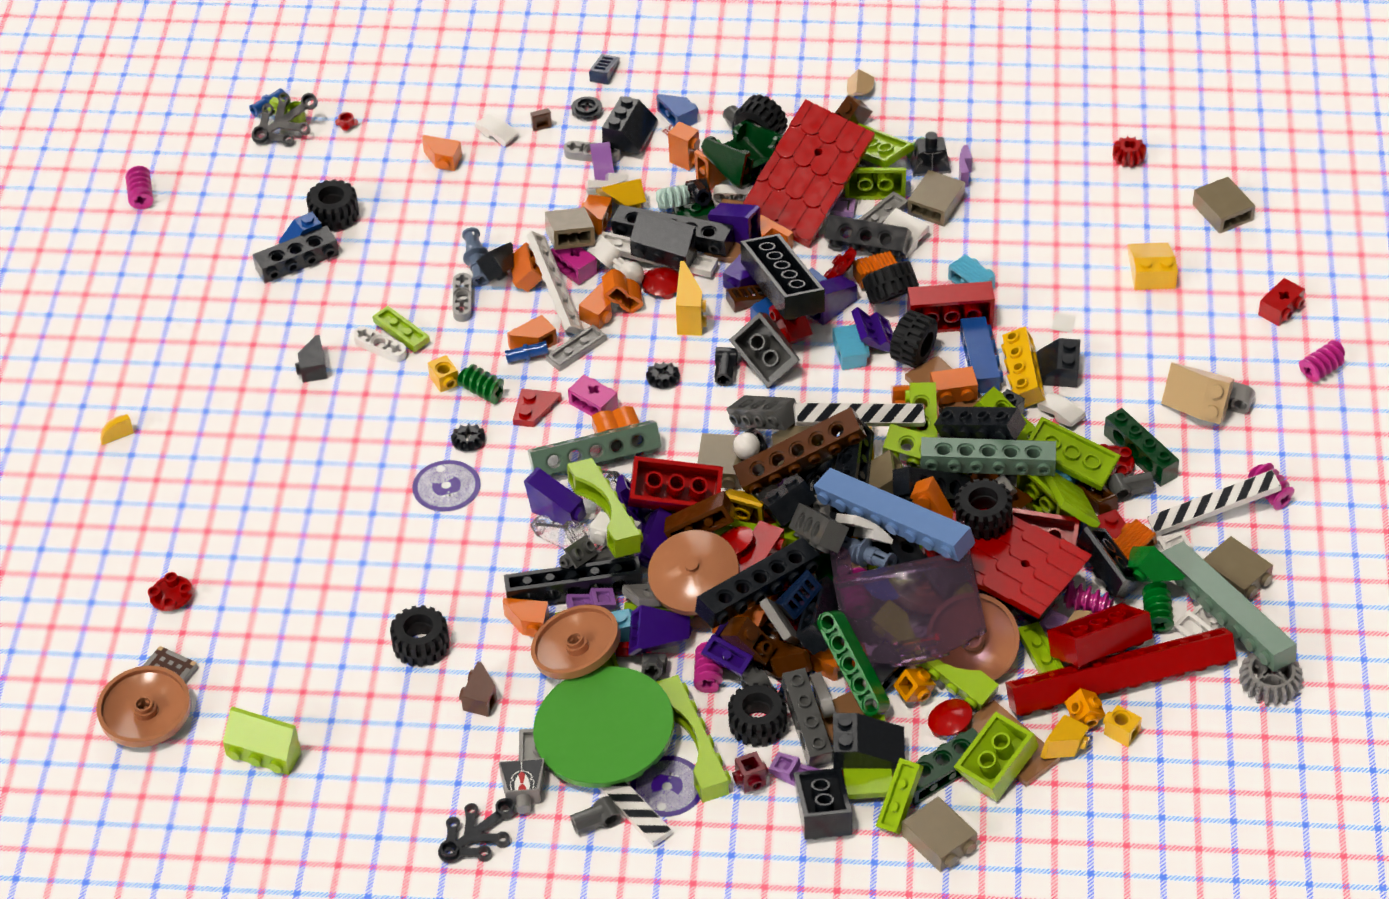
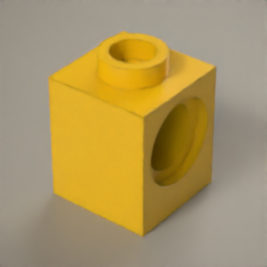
M447 355L427 362L429 377L440 393L458 386V370Z
M1117 705L1112 712L1108 711L1103 719V724H1105L1104 735L1129 747L1140 733L1142 717Z

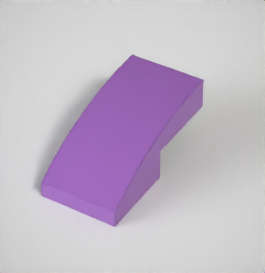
M610 142L590 144L594 179L605 180L607 173H614Z
M968 144L963 145L960 152L958 178L965 182V187H968L969 173L972 172V155Z
M591 588L589 594H567L566 596L567 609L579 605H597L612 610L617 606L613 588Z
M782 752L776 754L768 768L769 773L795 786L793 772L822 770L801 764L800 757Z

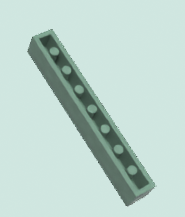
M1184 541L1161 552L1185 576L1183 580H1174L1177 586L1182 587L1221 626L1232 632L1233 637L1244 644L1249 652L1256 655L1263 665H1266L1275 672L1296 661L1297 643Z

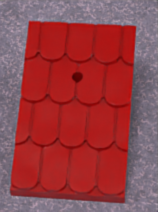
M805 99L777 144L772 156L759 174L754 186L743 201V204L759 206L760 216L763 215L793 232L794 241L810 248L872 143L875 133Z
M954 511L952 513V520L956 521V512ZM1013 515L1011 526L1006 528L1004 534L999 533L998 537L994 538L991 536L985 540L984 537L975 539L976 543L967 552L968 562L964 567L971 575V580L968 581L971 585L1010 604L1013 610L1032 624L1035 622L1040 623L1049 610L1062 597L1074 577L1092 555L1063 538L1059 539L1045 530L1032 526ZM924 547L921 548L923 555H925Z

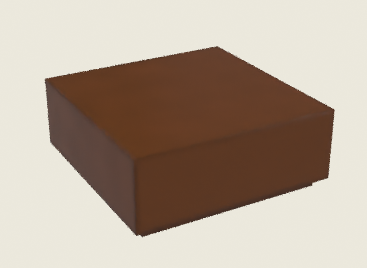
M549 108L530 112L533 131L552 127L551 111Z

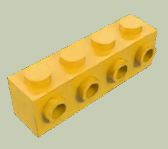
M1024 326L1003 334L1004 344H1001V348L1007 358L1004 359V363L1010 373L1007 375L1008 382L1013 388L1010 391L1025 398L1024 408L1046 400L1034 340L1027 327Z

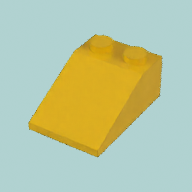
M1169 242L1127 244L1134 290L1176 289L1178 269L1176 257Z
M680 261L676 296L677 335L702 336L703 327H707V315H703V312L706 313V300H703L702 290L685 261Z

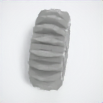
M1249 652L1247 658H1244L1239 668V682L1242 685V690L1247 692L1248 698L1255 696L1256 702L1263 700L1265 705L1268 702H1272L1276 706L1278 701L1285 704L1287 699L1292 700L1298 694L1303 682L1302 668H1299V661H1294L1273 672L1269 667L1263 665L1256 655Z

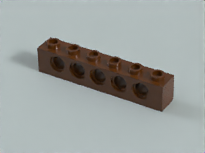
M850 407L734 465L733 468L741 488L748 494H758L764 488L778 484L782 479L798 474L802 469L810 465H816L822 459L830 455H836L850 445L860 443L867 435L857 413ZM840 431H843L840 436H837ZM820 441H823L822 445L817 446ZM804 450L802 455L797 456L800 451ZM784 460L783 464L778 466L779 462ZM762 470H764V473H763L762 475L758 476V474H759Z

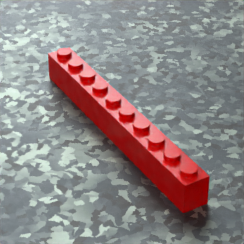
M1222 627L1107 656L1103 660L1091 661L1085 667H1075L1072 665L1008 681L1005 684L1009 707L1016 715L1027 716L1035 710H1050L1055 705H1065V701L1080 688L1095 692L1098 697V694L1117 693L1121 688L1125 687L1137 688L1142 686V683L1149 681L1160 682L1169 676L1180 677L1192 670L1204 671L1208 666L1227 665L1229 661L1237 659L1233 633Z

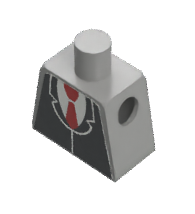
M544 758L499 761L500 778L505 798H509L514 802L518 813H529L531 811V804H539L542 799L545 781Z

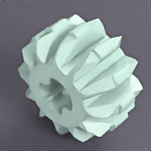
M686 185L671 186L656 191V202L661 209L680 207L690 203V192Z

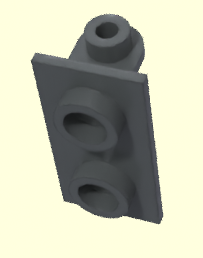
M585 535L564 549L566 554L560 557L559 564L563 568H569L573 565L576 569L597 555L598 552L593 542Z

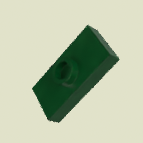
M710 200L706 206H701L699 203H691L674 207L673 210L674 215L708 220V214L710 210L715 208L713 200Z

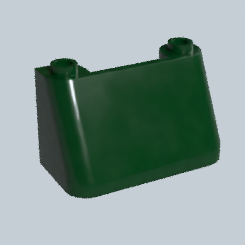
M746 120L735 125L732 131V140L722 144L717 142L715 137L708 136L704 138L701 145L703 154L734 187L741 190L755 184L759 174L783 136L780 133Z

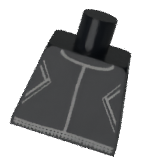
M930 131L926 133L925 138L915 140V150H913L910 159L913 177L925 176L928 170L940 174L951 173L943 137H938L937 133Z

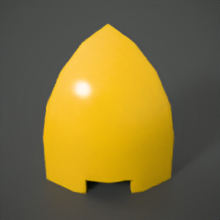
M128 414L114 417L104 425L100 436L101 445L134 433Z

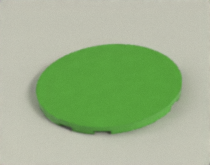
M599 667L584 676L566 679L551 690L541 703L534 720V742L540 759L544 758L545 766L554 772L558 778L581 787L606 788L611 787L612 784L624 781L626 783L643 775V772L652 765L658 763L671 743L674 732V715L666 692L649 676L625 667Z

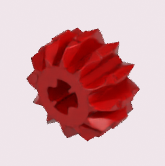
M1128 135L1126 138L1120 137L1113 145V159L1116 160V164H1122L1123 167L1129 166L1132 168L1133 165L1139 166L1146 157V145L1143 144L1142 139L1137 140L1136 136L1130 138Z

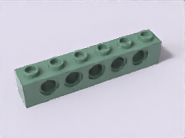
M648 420L528 449L527 452L531 470L533 471L538 467L552 477L553 473L567 474L568 463L592 458L595 463L610 464L615 462V458L631 459L636 456V453H655L657 448L662 447L657 422ZM636 435H640L642 438L641 443L633 446L632 439ZM615 440H620V448L617 451H612L611 444ZM595 445H599V454L591 456L590 449ZM574 450H578V459L570 461L569 454ZM556 455L558 457L557 464L549 466L548 459Z
M921 438L920 468L951 473L1055 476L1056 441Z

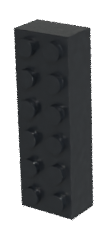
M780 233L740 241L741 264L785 320H794L797 317L814 316L817 313L825 312V289Z

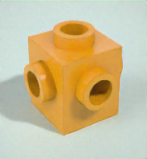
M910 668L904 670L893 686L905 702H923L931 696V691L936 684L925 669Z
M1080 688L1065 701L1070 714L1069 717L1090 728L1096 726L1098 721L1106 715L1102 708V702L1095 692Z

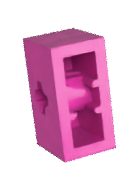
M582 247L559 250L551 249L559 271L578 285L597 274V258Z
M582 375L568 389L569 404L590 416L599 411H613L618 408L617 392L586 375Z

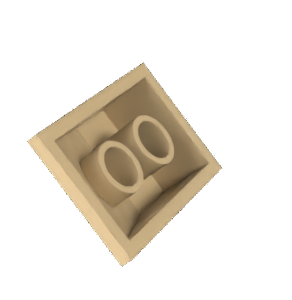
M1171 362L1161 404L1195 418L1221 424L1225 419L1235 379Z

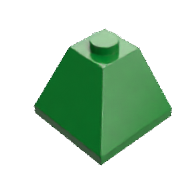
M1155 546L1132 547L1130 550L1128 568L1133 572V577L1138 581L1160 582L1183 580L1185 578Z

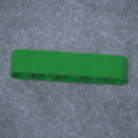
M837 610L822 613L817 620L818 628L862 712L867 716L886 713L890 707L889 698L845 614ZM831 617L833 618V621H834V625H833V626L831 625V622H830ZM842 638L844 639V642H845V643H844V647H843L842 644H841V639H842ZM852 659L855 660V668L852 665ZM863 679L866 682V688L863 686ZM874 700L877 703V709L873 705Z

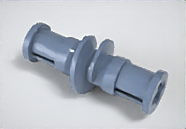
M469 227L462 232V238L466 243L463 262L472 271L473 277L471 281L473 285L484 286L489 281L476 261L488 253V249L482 246L479 240V229Z
M845 536L840 548L841 551L851 556L853 564L861 567L870 564L882 568L886 573H890L897 563L896 554L885 553L881 549L873 547V541L869 538H865L861 542L856 538Z

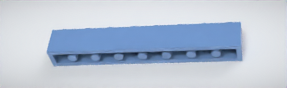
M829 468L814 484L817 499L823 505H830L840 512L865 518L882 529L887 530L892 535H899L911 543L915 542L922 545L929 551L938 552L945 558H951L959 562L976 543L969 526L835 469Z

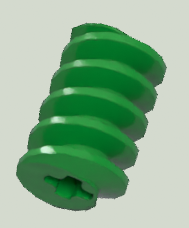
M471 364L468 368H464L457 378V384L468 391L470 390L471 393L477 394V396L490 401L492 404H497L503 395L504 380L502 378L498 379L494 374L491 375L489 371L484 372V369L481 367L477 368L476 364Z
M1151 582L1142 589L1143 609L1150 612L1152 631L1160 633L1167 632L1174 627L1172 594L1164 582Z

